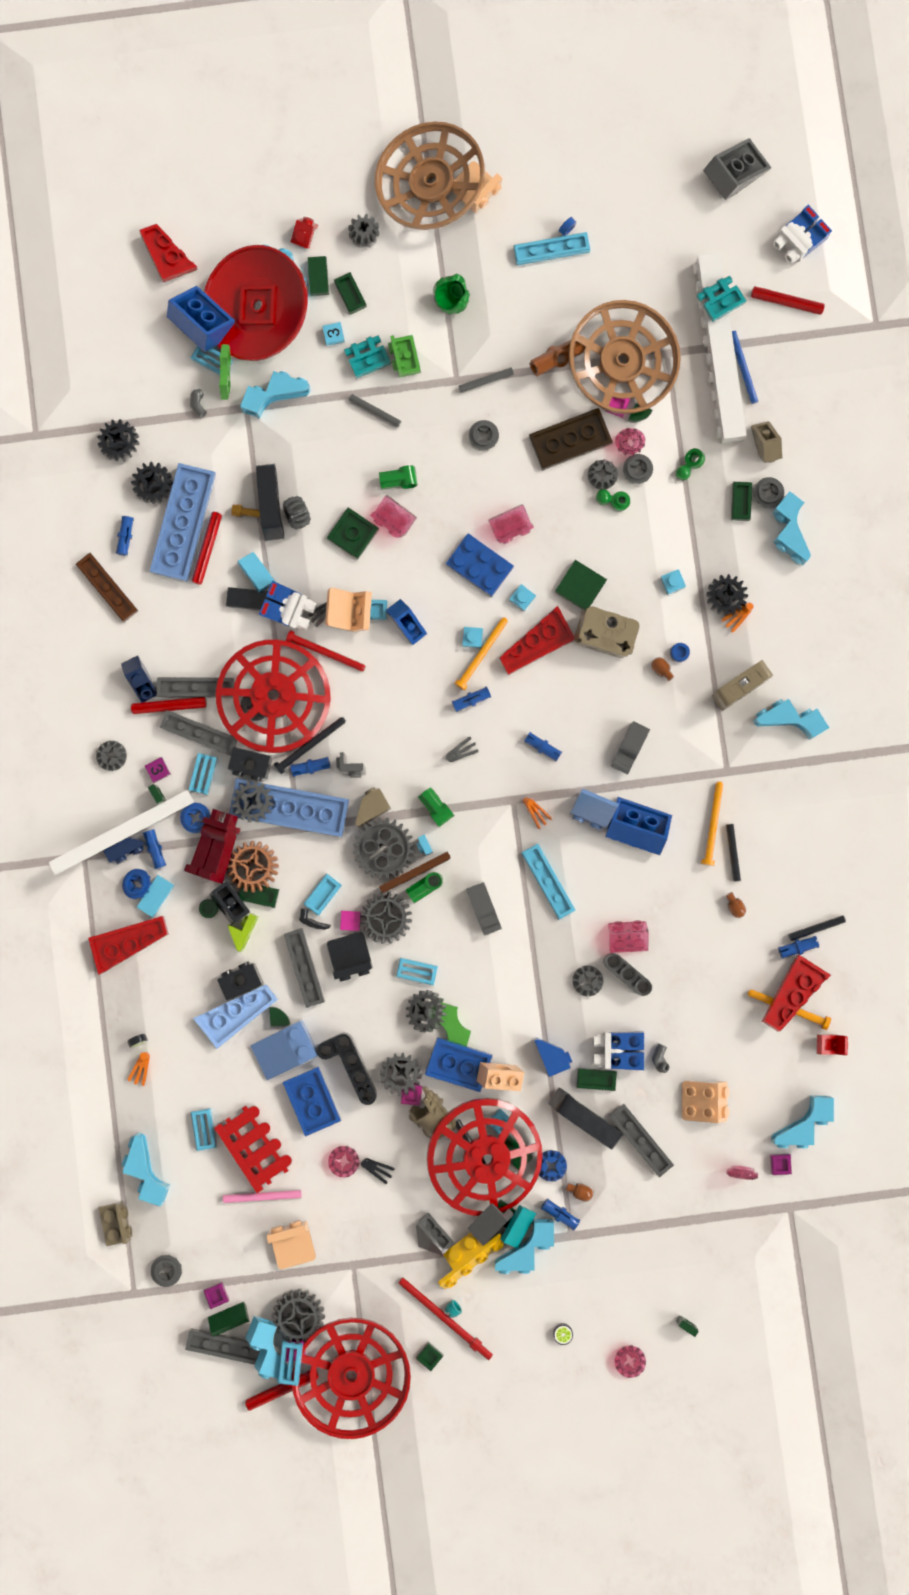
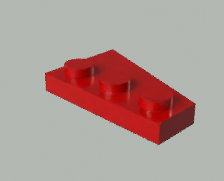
M158 224L139 230L162 282L197 270L195 263L186 257V254L172 242V239Z

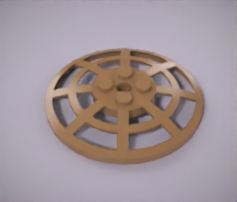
M434 121L408 128L387 145L376 167L375 190L382 208L395 222L418 230L437 229L458 220L473 206L482 190L485 179V163L482 152L474 138L464 129L454 124ZM441 131L439 143H427L417 147L412 137L425 132ZM449 133L464 139L472 148L462 155L456 148L447 144ZM406 142L410 152L401 160L397 169L386 166L394 151ZM428 150H437L436 157L423 159L421 153ZM445 151L453 154L458 160L449 165L443 160ZM476 155L480 166L479 183H469L470 171L467 162ZM412 158H415L417 164L413 167L411 173L404 172L403 169ZM463 167L464 182H455L453 173ZM383 173L394 177L393 188L396 197L386 201L382 190ZM430 177H436L433 183H427ZM400 179L409 181L410 191L404 194L400 193ZM452 189L461 190L455 200L449 204L446 196ZM466 191H476L468 204L458 213H455L452 208L462 200ZM416 197L422 202L419 209L416 210L405 201ZM439 201L443 207L436 211L426 212L429 203ZM400 204L406 211L416 216L412 223L406 222L397 217L390 207ZM444 213L449 217L444 221L434 224H420L423 217H434Z
M614 300L603 303L587 313L579 322L572 335L568 355L572 377L583 395L598 407L620 414L642 412L663 400L677 380L681 361L677 337L666 319L653 308L630 300ZM626 308L636 310L638 314L634 322L627 320L611 321L608 310ZM601 313L604 325L595 330L589 340L580 335L579 333L586 323ZM645 315L651 317L659 324L665 332L666 338L656 341L653 335L645 327L641 326ZM614 327H629L631 330L628 337H617ZM606 331L610 341L603 348L594 343V341L601 333ZM640 332L644 335L651 345L642 348L639 342L635 340L637 333ZM576 342L586 347L584 352L586 370L577 373L574 366V347ZM671 345L673 354L671 375L660 372L662 362L660 349ZM591 350L600 355V365L592 368L590 366ZM652 352L655 354V369L645 366V355ZM624 355L627 358V363L621 364L618 356ZM604 372L610 379L608 387L605 388L600 384L594 375ZM641 373L650 376L651 379L648 383L639 389L634 379ZM589 377L595 387L605 393L602 403L585 390L580 382L581 379ZM657 379L668 382L658 397L646 403L642 394L649 390ZM617 382L628 383L631 392H614ZM612 397L620 399L635 398L639 407L619 409L610 407L609 404Z

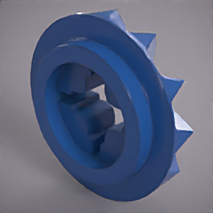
M192 803L184 807L181 812V824L185 830L191 833H200L205 823L198 821L193 823V818L189 814L196 815L199 813V818L202 821L204 817L210 818L209 809L201 803Z
M142 869L129 871L123 879V892L131 899L144 898V895L149 892L150 885H152L150 882L151 877ZM133 881L139 882L141 884V888L136 887Z
M555 1150L543 1152L539 1176L547 1182H556L563 1178L567 1171L565 1157ZM546 1160L550 1163L556 1162L557 1172L552 1169L547 1171L548 1165Z

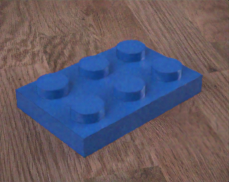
M469 533L446 562L448 567L490 597H493L514 568L513 564Z
M437 1037L425 1070V1075L481 1092L482 1085L477 1082L480 1062L490 1063L493 1055Z
M319 1066L283 1082L305 1137L341 1121Z

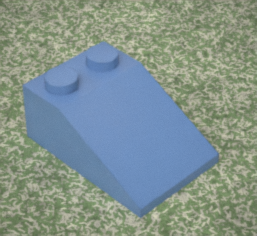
M582 789L576 797L570 814L573 815L572 819L581 823L585 820L591 823V827L601 830V828H607L619 804Z
M303 1019L250 1045L267 1080L318 1056L317 1048Z

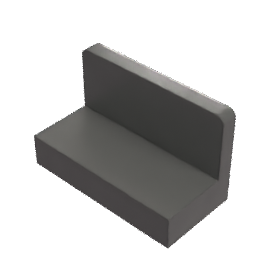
M491 1203L468 1227V1230L484 1246L514 1213L508 1209L503 1214Z

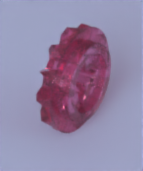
M627 428L617 434L615 446L624 455L631 454L633 456L637 452L640 453L641 449L645 447L646 439L640 430ZM629 437H630V440H632V442H633V445H632V446H629V443H628Z
M339 1146L329 1156V1168L338 1177H349L359 1167V1156L355 1149L349 1146ZM346 1154V1159L352 1163H347L342 1169L341 1162L336 1159H342Z
M731 1166V1168H727L726 1174L730 1177L745 1180L758 1178V1172L754 1168L745 1166Z
M633 1345L623 1346L617 1351L614 1359L617 1371L627 1378L639 1376L646 1366L644 1353L639 1347ZM627 1354L631 1358H635V1360H633L634 1368H632V1366H630L629 1363L625 1364V1362L627 1361Z

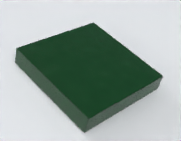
M347 507L327 536V540L358 560L379 531V527Z
M575 559L555 590V593L584 610L592 605L607 579Z

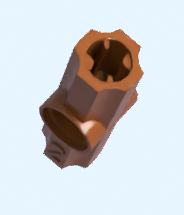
M571 340L559 346H550L546 353L530 360L529 365L533 374L538 377L557 366H566L569 362L568 355ZM578 342L575 343L574 357L584 353L585 347Z

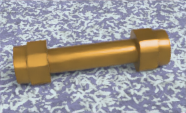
M239 504L232 505V516L242 517L244 515L260 518V512L257 509L243 508Z

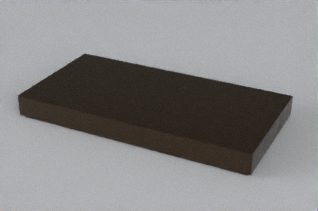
M599 408L529 434L542 471L613 443Z

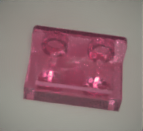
M388 495L383 498L376 511L370 515L374 518L373 521L377 525L386 527L389 530L388 532L396 538L406 536L417 519L414 514Z
M523 504L488 519L496 540L503 544L511 542L513 537L518 535H527L534 528Z
M635 920L633 922L616 921L608 923L610 953L648 951L649 931L646 921Z

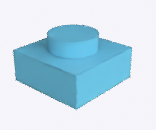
M679 569L660 577L668 595L686 587Z
M521 584L509 600L525 611L536 595Z
M464 627L462 647L481 648L483 628Z
M425 834L418 837L419 842L416 844L420 853L425 852L426 856L433 853Z

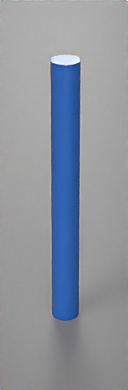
M732 331L735 355L750 402L755 404L758 402L754 385L737 332Z

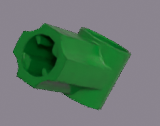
M413 465L402 466L398 470L379 472L381 490L397 487L410 489L418 486L416 470Z
M431 787L418 796L430 812L429 815L439 827L455 816Z
M438 872L429 873L405 890L415 904L440 888L443 884V877ZM432 875L439 878L437 886H432L429 882Z

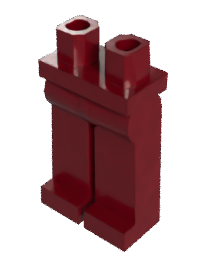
M213 809L210 818H203L202 822L205 824L201 828V837L191 864H186L184 868L185 872L210 881L223 883L235 844L236 833L239 834L241 830L235 827L238 816L229 813L225 815V812Z

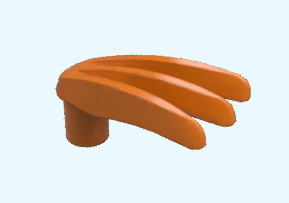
M747 603L745 606H742L740 612L735 610V614L738 615L726 625V628L741 617L731 630L732 633L735 632L751 613L754 607L753 604ZM731 613L726 617L722 618L721 621H725L732 617Z
M528 797L523 799V803L526 805L538 829H541L534 813H536L544 825H547L538 809L549 820H552V817L533 799Z
M147 1052L140 1054L128 1077V1081H131L135 1071L140 1066L134 1082L135 1085L139 1081L143 1068L142 1086L145 1085L150 1055Z

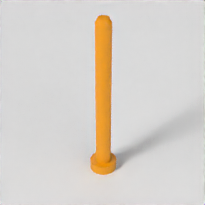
M505 617L500 619L461 679H456L454 684L458 688L466 690L468 687L466 683L506 626L508 619Z
M719 781L715 785L705 859H701V864L709 866L715 865V861L712 858L723 791V782Z
M752 989L748 991L749 997L769 1005L773 1000V997ZM799 1009L796 1012L797 1016L822 1025L821 1028L827 1030L831 1023V1017L828 1016L823 1018L803 1009Z

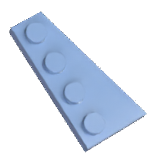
M266 984L193 1019L218 1049L275 1003L278 998Z

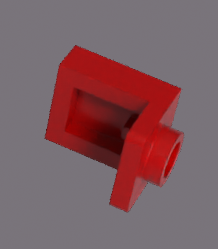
M305 216L297 219L290 242L307 249L310 248L315 229L318 228V224L314 223L313 219Z
M817 1034V1054L847 1056L848 1036Z

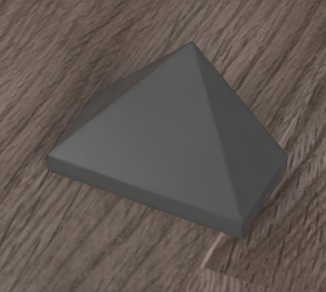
M429 1212L416 1225L418 1246L420 1248L442 1256L454 1243Z

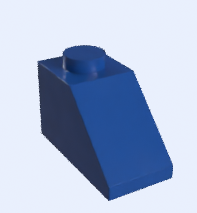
M401 599L386 609L393 622L412 645L427 635V632L412 610Z
M540 1038L534 1039L549 1077L571 1068L569 1063H572V1059L568 1051L564 1052L563 1048Z

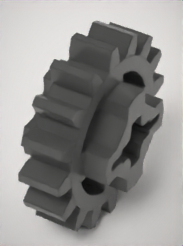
M247 781L246 787L240 784L241 790L234 791L238 795L237 797H232V800L236 801L232 807L238 809L235 812L236 815L242 814L240 819L244 820L248 817V822L250 823L253 818L256 822H259V817L266 819V812L272 813L269 807L274 806L270 802V800L274 799V796L268 795L271 792L269 788L264 790L265 784L262 783L258 786V781H254V784L251 785L250 781ZM250 789H256V790H254L253 793H250V794H246V793H245L246 791H248V790H250ZM262 794H264V796H265V800H266L265 805L262 803V799H261V797L263 796ZM256 797L255 801L257 802V804L251 805L249 799H254ZM241 799L244 800L245 804L243 809L241 807ZM257 809L261 810V812H259V813H257V814H254V815H251V814H250V813L253 812V810H257Z
M420 990L419 995L413 994L414 1000H408L411 1005L406 1007V1010L409 1011L406 1017L411 1018L409 1025H414V1030H420V1032L424 1033L426 1031L433 1032V1028H440L438 1023H444L442 1016L447 1015V1013L443 1012L446 1005L441 1004L444 999L438 998V993L426 990V992Z
M395 1053L394 1059L387 1057L388 1064L382 1063L384 1070H380V1075L384 1077L381 1078V1083H385V1090L391 1088L390 1094L397 1091L398 1096L401 1095V1092H404L407 1096L408 1090L414 1092V1085H420L418 1079H422V1074L418 1072L421 1071V1066H416L418 1064L417 1059L411 1061L412 1055L405 1058L404 1053L401 1054V1057H398ZM391 1069L393 1074L388 1078V1072ZM412 1071H413V1072H414V1077H413V1079L411 1080V1077H410L409 1075H410V1074L412 1073Z

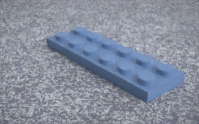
M178 463L150 573L185 582L188 581L216 476L214 471Z
M236 779L234 791L241 790L240 784L246 787L247 780ZM265 784L264 790L269 788L271 792L268 795L274 796V799L270 800L274 806L269 807V810L272 812L271 814L265 813L266 819L259 817V822L332 836H343L349 799ZM250 789V790L246 791L245 793H246V794L253 793L254 790H256V789ZM233 791L232 797H237L238 794ZM262 794V795H263V796L261 797L262 803L265 805V803H266L265 796H264V794ZM256 797L254 799H249L251 805L257 804V802L255 801ZM241 799V807L243 809L245 804L244 800ZM232 800L229 814L241 818L242 814H235L238 809L232 807L236 803V801ZM259 809L253 810V812L250 813V814H251V815L257 814V813L261 812V810H259Z

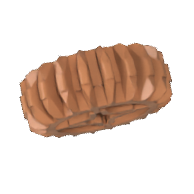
M254 841L250 842V846L244 842L243 849L240 846L236 847L239 851L238 853L232 851L231 855L234 859L230 858L229 863H232V865H228L227 870L233 871L228 873V877H234L231 882L233 884L237 883L236 887L238 889L243 887L244 892H247L249 887H251L252 893H255L256 887L261 892L263 891L262 885H265L267 888L270 887L267 883L268 880L271 882L275 881L271 876L278 875V872L273 870L279 868V864L274 863L278 858L277 856H272L275 853L273 850L268 851L269 846L267 844L262 848V842L260 841L256 846ZM254 852L248 860H241L245 855ZM260 854L267 858L268 868L259 864ZM255 863L258 868H253V871H251L248 866ZM238 866L246 869V880L239 876ZM259 873L264 874V873H265V875H264L262 878H260L259 880L252 881V880H254V877H255L257 874H259Z

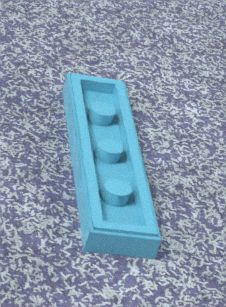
M587 232L513 246L517 265L590 253Z
M539 844L521 852L557 918L560 920L576 911Z

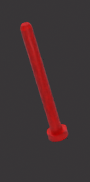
M290 630L286 637L288 642H294L359 671H364L366 668L360 662L295 635V631Z

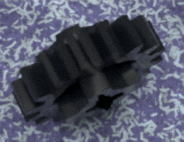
M121 419L118 420V423L111 420V425L105 423V430L100 428L102 435H98L97 438L101 442L97 444L102 448L101 452L107 454L108 459L113 457L118 462L119 457H121L125 461V456L128 455L131 458V452H137L134 446L140 444L136 440L139 438V435L134 433L136 429L134 426L130 427L128 421L123 424ZM107 439L110 441L108 444L109 448L107 447Z
M152 461L149 463V466L143 463V469L137 467L138 474H132L135 480L131 481V484L136 486L132 490L134 493H138L137 497L139 499L143 498L145 503L149 499L152 504H155L156 499L161 503V497L168 498L166 493L167 491L171 492L169 485H173V481L170 480L172 475L170 472L167 473L168 469L166 467L161 469L160 463H157L156 466H154ZM160 474L164 477V483L160 481ZM140 483L144 485V492L141 489Z
M728 574L724 579L720 575L719 581L713 579V585L709 584L708 586L710 591L706 593V596L710 598L707 600V604L712 603L711 610L718 609V615L722 611L724 616H727L728 612L733 616L735 615V610L740 612L742 610L741 606H745L747 603L743 599L748 598V594H744L748 588L742 587L743 580L737 582V576L731 579L730 574ZM724 584L722 589L716 590L718 586ZM726 590H727V592H728V595L730 596V598L728 599V601H727L726 595H724V593L726 592ZM739 600L736 605L730 607L733 601Z

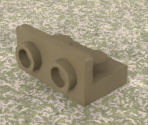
M123 1201L100 1206L99 1212L106 1246L120 1243L127 1244L131 1240L130 1237H132V1228L127 1223V1206H124Z

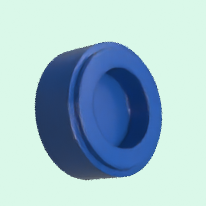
M572 217L568 218L558 231L563 236H566L576 226V221Z
M676 643L670 650V656L675 662H684L690 655V649L684 643Z

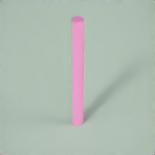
M301 1190L223 1195V1203L301 1198Z

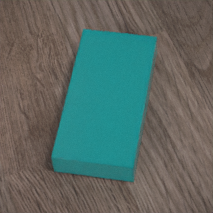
M519 1205L500 1240L518 1248L536 1213Z

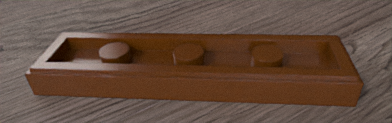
M88 553L76 563V566L124 623L139 611L91 553Z
M447 851L382 884L379 888L381 892L385 893L450 860L451 857Z

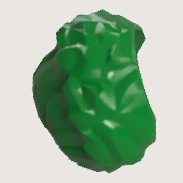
M456 273L452 276L442 277L433 287L436 306L449 315L463 312L469 302L470 293L467 290L465 279L460 274Z

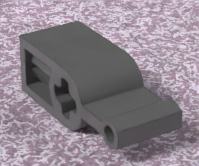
M633 721L611 767L628 775L650 729Z
M482 882L467 888L468 896L484 936L502 929L485 883Z

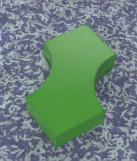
M222 344L220 352L219 388L221 400L229 399L231 388L230 346Z
M442 1002V1005H446L443 1012L447 1013V1015L442 1016L444 1023L440 1024L445 1028L448 1040L467 1046L471 1031L464 1028L459 1022L457 1016L458 1007Z

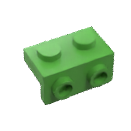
M394 335L390 336L391 342L388 343L389 352L394 354L395 360L392 361L394 372H398L399 378L421 373L413 335L394 338Z

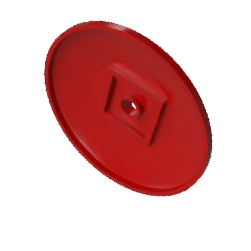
M250 245L231 252L214 268L204 289V293L235 320L234 325L217 346L221 349L222 344L229 345L231 356L240 360L260 361L279 354L296 338L306 317L308 294L300 269L290 257L270 246ZM257 301L262 302L259 310H255V303Z

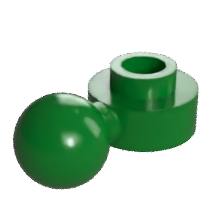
M698 448L690 449L685 455L686 464L676 469V477L679 480H687L691 475V469H698L704 464V453Z
M602 489L596 494V501L599 504L605 505L609 502L611 507L618 512L626 510L630 505V497L623 491L610 495L609 491ZM619 498H623V504L619 503Z

